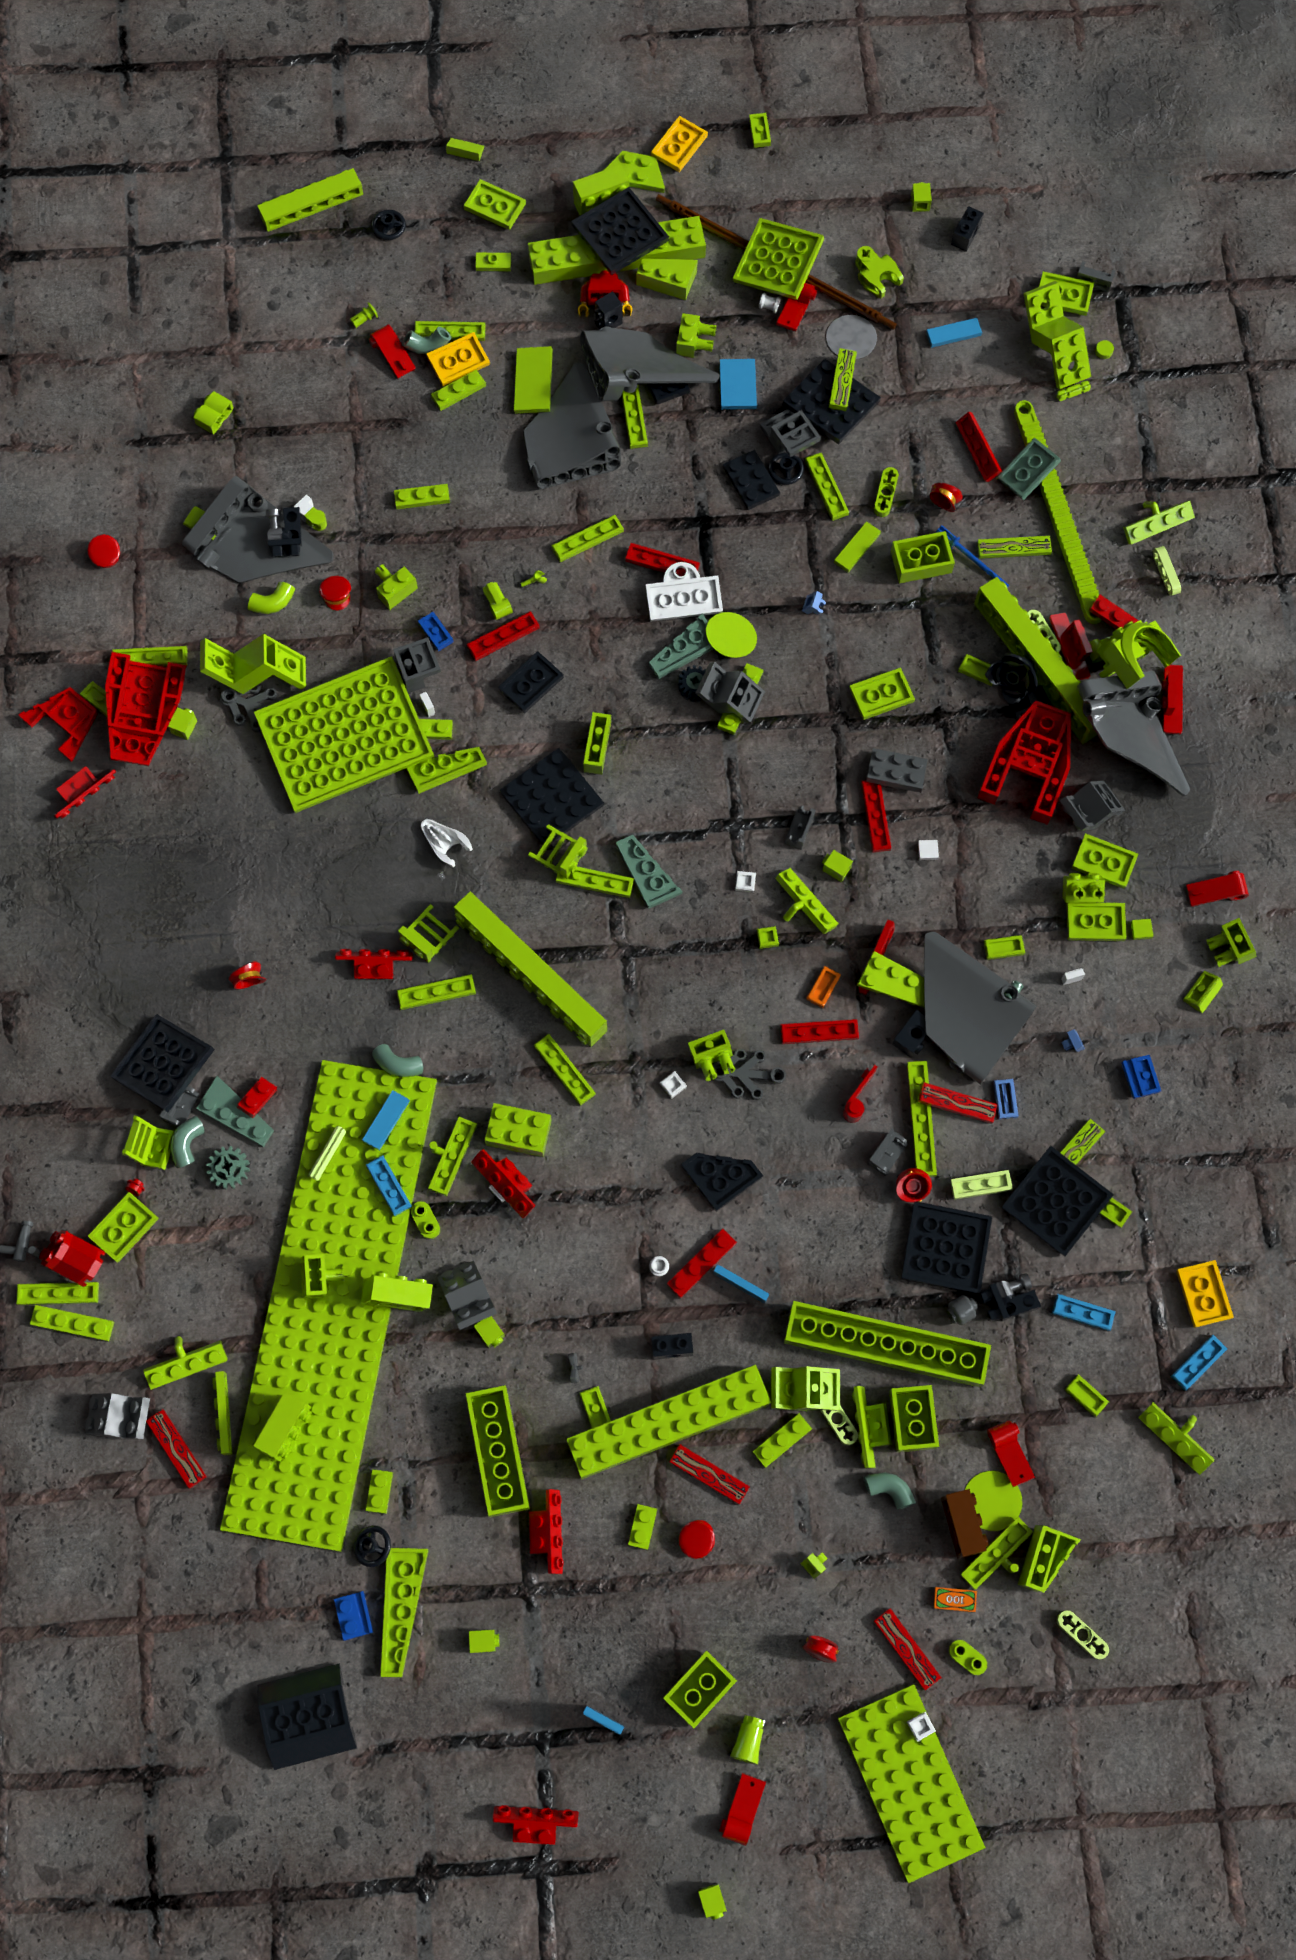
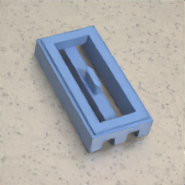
M1013 1079L993 1081L998 1120L1018 1118ZM1000 1084L1002 1088L1005 1114L1002 1113V1105L999 1091ZM1006 1084H1009L1013 1113L1009 1112Z

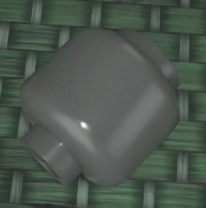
M962 1295L948 1304L946 1312L954 1324L963 1325L976 1317V1309L978 1307L972 1298L969 1299Z

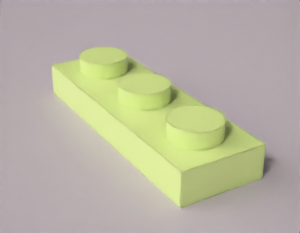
M1009 1170L950 1180L954 1200L1012 1191L1013 1189Z

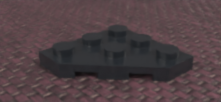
M695 1153L681 1164V1167L716 1212L763 1178V1174L752 1160Z

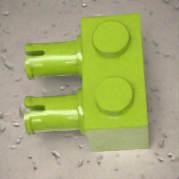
M682 313L676 353L680 356L694 358L696 350L712 352L714 340L700 339L698 336L701 334L715 337L717 325L701 323L700 316Z
M1070 873L1069 876H1063L1062 898L1066 903L1104 902V878L1099 876L1100 874L1088 873V876Z
M1240 918L1222 925L1221 934L1206 939L1211 951L1224 944L1230 946V950L1214 956L1218 967L1234 960L1238 964H1242L1257 957L1254 946Z
M725 1030L688 1042L696 1069H702L706 1081H711L710 1075L713 1080L717 1078L712 1063L717 1061L720 1062L724 1074H729L728 1068L731 1073L735 1071L736 1068L730 1058L733 1056L732 1049Z

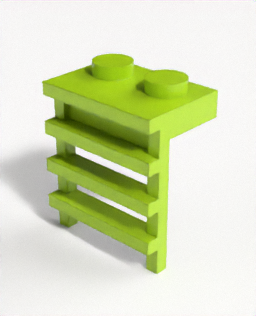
M548 824L546 829L550 830L551 834L537 855L529 852L528 856L568 879L570 874L575 871L581 857L587 852L586 839L580 836L578 840H575ZM556 834L560 836L561 839L548 859H542L541 857ZM566 840L571 842L556 866L551 864Z
M431 904L408 929L402 926L398 930L399 940L405 946L412 948L418 957L425 959L428 963L459 929V927L455 926L452 930H449L429 912L434 908ZM425 916L447 934L444 939L422 922ZM419 925L435 938L439 944L436 947L433 946L414 928Z
M134 1115L133 1124L122 1155L128 1156L129 1159L140 1163L142 1166L165 1170L171 1153V1137L175 1131L157 1128Z

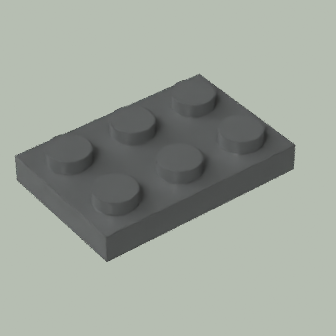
M873 748L866 782L921 793L928 759Z

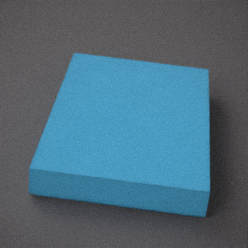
M720 359L721 409H757L755 359Z
M586 1706L583 1715L617 1734L622 1733L624 1725Z

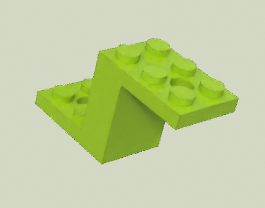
M1053 281L1025 292L1024 299L1031 340L1034 345L1051 354L1057 388L1062 389L1090 378L1091 371L1084 327L1064 316L1059 283ZM1046 300V307L1041 309V303ZM1074 361V367L1069 370V364Z
M262 634L236 653H232L206 638L200 641V672L242 694H245L272 675L300 690L306 687V657L265 634Z

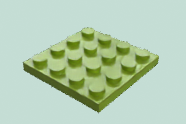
M759 218L733 276V281L798 300L822 246L824 236Z

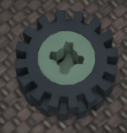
M693 665L692 669L689 666L686 671H682V675L680 674L678 689L679 692L681 691L682 697L685 695L686 700L691 698L692 702H694V699H697V702L701 701V698L695 693L706 669L702 670L701 666L697 669L696 665Z

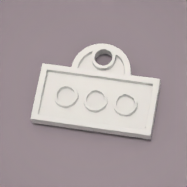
M675 563L666 570L663 582L646 584L650 622L700 616L702 613L703 615L723 613L718 576L700 578L697 569L689 563ZM677 568H683L686 574L678 576L675 571Z

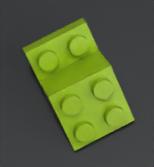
M808 1366L799 1368L772 1367L771 1409L796 1411L840 1410V1369Z

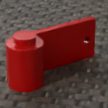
M805 283L798 300L788 298L776 325L796 332L811 300L814 301L816 298L817 290H815L814 285Z
M389 324L370 334L369 342L371 346L381 350L397 379L416 369Z
M1232 871L1226 876L1187 884L1191 907L1228 898L1236 901L1249 896L1245 876L1239 871Z
M874 1065L870 1071L867 1068L861 1075L864 1080L847 1101L843 1110V1116L847 1122L856 1123L861 1119L864 1105L857 1097L876 1073L878 1066Z
M1008 1420L987 1429V1434L1012 1487L1034 1479L1035 1476L1017 1441V1434L1020 1433L1018 1426L1015 1422L1012 1423Z
M742 1773L727 1820L723 1819L719 1828L723 1838L744 1846L747 1845L766 1781Z

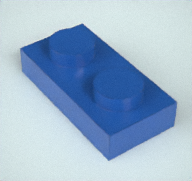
M434 612L418 620L419 626L438 652L454 642Z

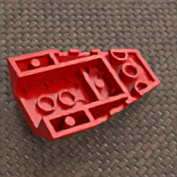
M111 653L105 684L111 760L143 766L150 765L180 703L187 665L168 662L167 667L131 661V655Z

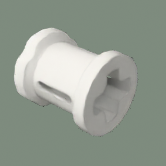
M763 293L759 308H766L776 313L780 304V298H773Z

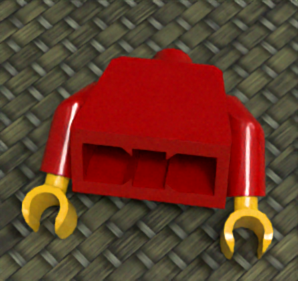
M602 270L600 273L592 274L591 279L581 287V305L578 307L579 316H581L582 310H586V317H588L587 303L588 305H595V301L612 291L623 303V317L625 315L624 310H629L631 316L632 306L628 303L630 302L628 286L618 279L616 273L611 275L607 270Z

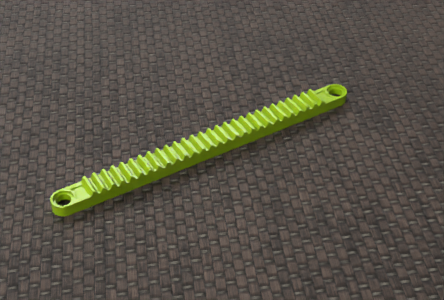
M1026 400L1019 401L1016 404L1014 415L1025 447L1033 438H1036L1048 448L1032 404ZM1021 407L1027 408V409H1028V413H1026V414L1021 413V412L1019 411V408H1021ZM1054 468L1039 484L1084 617L1087 622L1097 624L1102 619L1092 617L1089 609L1099 596V590H1097V585L1094 583V577H1092L1088 559L1085 557L1079 533L1076 531L1077 528L1074 525V520H1072V513L1070 514L1068 502L1065 500L1066 496L1063 494L1057 470Z

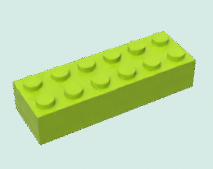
M506 1385L466 1393L488 1516L495 1517L530 1509Z

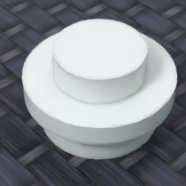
M657 1256L650 1261L649 1268L653 1275L663 1276L669 1270V1263L666 1258Z

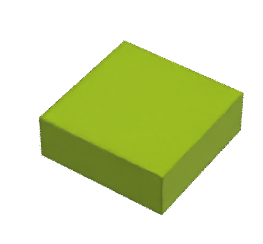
M1151 919L1131 921L1133 940L1153 938Z
M776 926L757 929L760 949L779 946Z

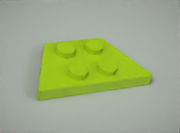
M622 151L604 169L606 170L621 164L629 179L630 187L661 193L665 191L656 157Z

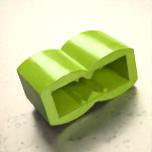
M215 391L207 395L204 405L197 408L194 412L195 424L212 434L216 433L223 421L232 412V401Z

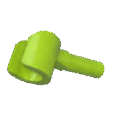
M538 570L531 579L520 584L522 587L536 581L544 584L547 578L541 577L545 573Z

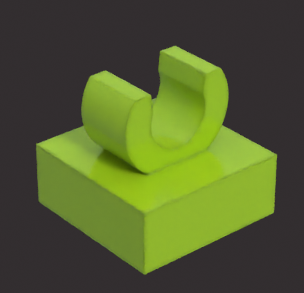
M823 1552L817 1557L812 1553L800 1564L815 1579L826 1570L823 1563L828 1558Z

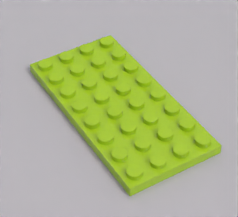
M914 1684L838 1718L907 1883H911L985 1849V1845L936 1733L934 1732L917 1742L907 1724V1721L926 1712Z

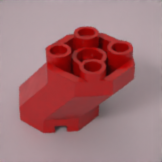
M66 1230L55 1231L50 1237L51 1243L47 1249H43L39 1256V1259L42 1260L41 1264L76 1284L85 1287L87 1284L84 1282L87 1279L91 1281L101 1267L103 1260L100 1258V1255L104 1256L105 1252Z

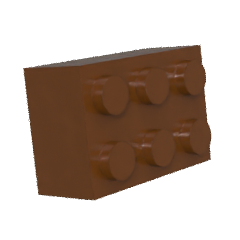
M970 1489L941 1497L957 1559L987 1551L988 1540L986 1534H982L980 1528L983 1525L980 1513L977 1514L975 1510V1505H977L975 1494L971 1493Z

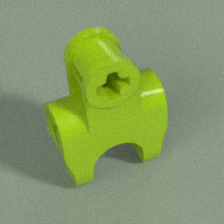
M862 246L858 249L855 265L861 271L858 273V279L867 291L881 299L885 296L886 292L884 285L881 283L882 280H890L897 286L903 283L904 277L895 261L889 255L885 254L880 258L869 246Z

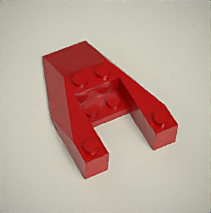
M1035 701L1000 740L979 792L978 799L995 805L1009 768L1016 769L1045 780L1030 819L1048 825L1070 770L1071 713Z

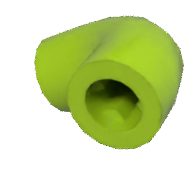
M280 581L271 595L263 596L252 593L248 603V610L261 614L279 612L290 602L295 588L286 582Z

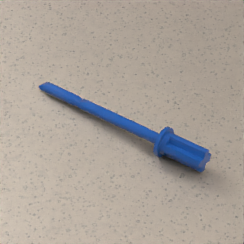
M943 525L936 530V533L946 531L951 549L955 546L993 579L998 577L1000 581L1006 584L1007 588L1009 587L1008 583L959 543L960 537L957 538Z

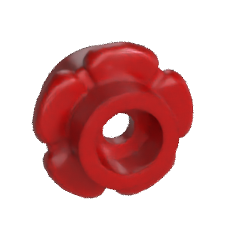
M135 1178L128 1180V1184L125 1187L134 1196H139L145 1190L144 1184Z

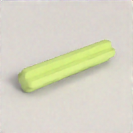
M337 1126L309 1173L312 1179L317 1181L320 1179L346 1133L342 1127Z

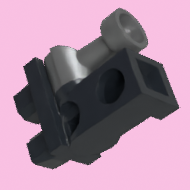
M300 507L283 508L284 527H279L278 518L281 516L280 509H267L266 517L270 518V529L267 534L268 546L271 548L272 556L274 558L283 557V547H289L290 556H300V546H302Z
M1027 1273L1019 1275V1280L994 1283L980 1293L983 1304L990 1301L994 1302L995 1308L987 1310L990 1321L1001 1319L1002 1322L1041 1307L1035 1290L1015 1296L1013 1291L1021 1287L1024 1290L1032 1288Z

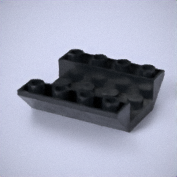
M340 1663L257 1685L258 1707L265 1743L274 1770L357 1749L354 1729L350 1724L342 1686L344 1681Z

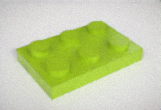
M480 179L465 202L464 210L510 230L526 205V200Z
M1043 271L1039 287L1057 281L1059 283L1063 311L1087 316L1094 282ZM1044 300L1041 306L1046 307L1047 301Z
M901 667L852 684L849 687L863 720L915 701Z
M1085 833L1071 869L1087 875L1088 873L1100 874L1099 876L1104 878L1105 882L1125 889L1138 853Z
M1067 903L1068 940L1126 941L1125 903Z
M128 1192L88 1237L118 1263L159 1218L134 1195Z

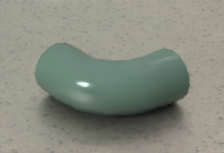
M437 327L427 337H422L410 330L405 335L402 346L417 354H427L448 344L451 340V335L442 327Z
M386 1044L377 1046L372 1052L376 1063L384 1071L392 1075L412 1077L423 1073V1063L419 1056L399 1057Z
M196 1116L186 1120L177 1127L171 1137L170 1151L176 1168L184 1167L195 1161L191 1153L190 1143L194 1138L204 1133L203 1124Z
M882 1472L864 1476L865 1486L870 1496L879 1493L889 1494L893 1498L897 1510L916 1504L913 1493L907 1483L897 1475Z

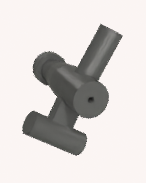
M22 1221V1229L17 1239L16 1247L0 1245V1253L14 1254L13 1260L17 1262H25L27 1253L39 1259L42 1251L34 1246L28 1248L30 1229L34 1223Z

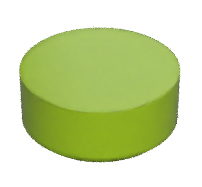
M1100 341L1095 350L1096 355L1101 359H1108L1113 354L1114 346L1110 341Z

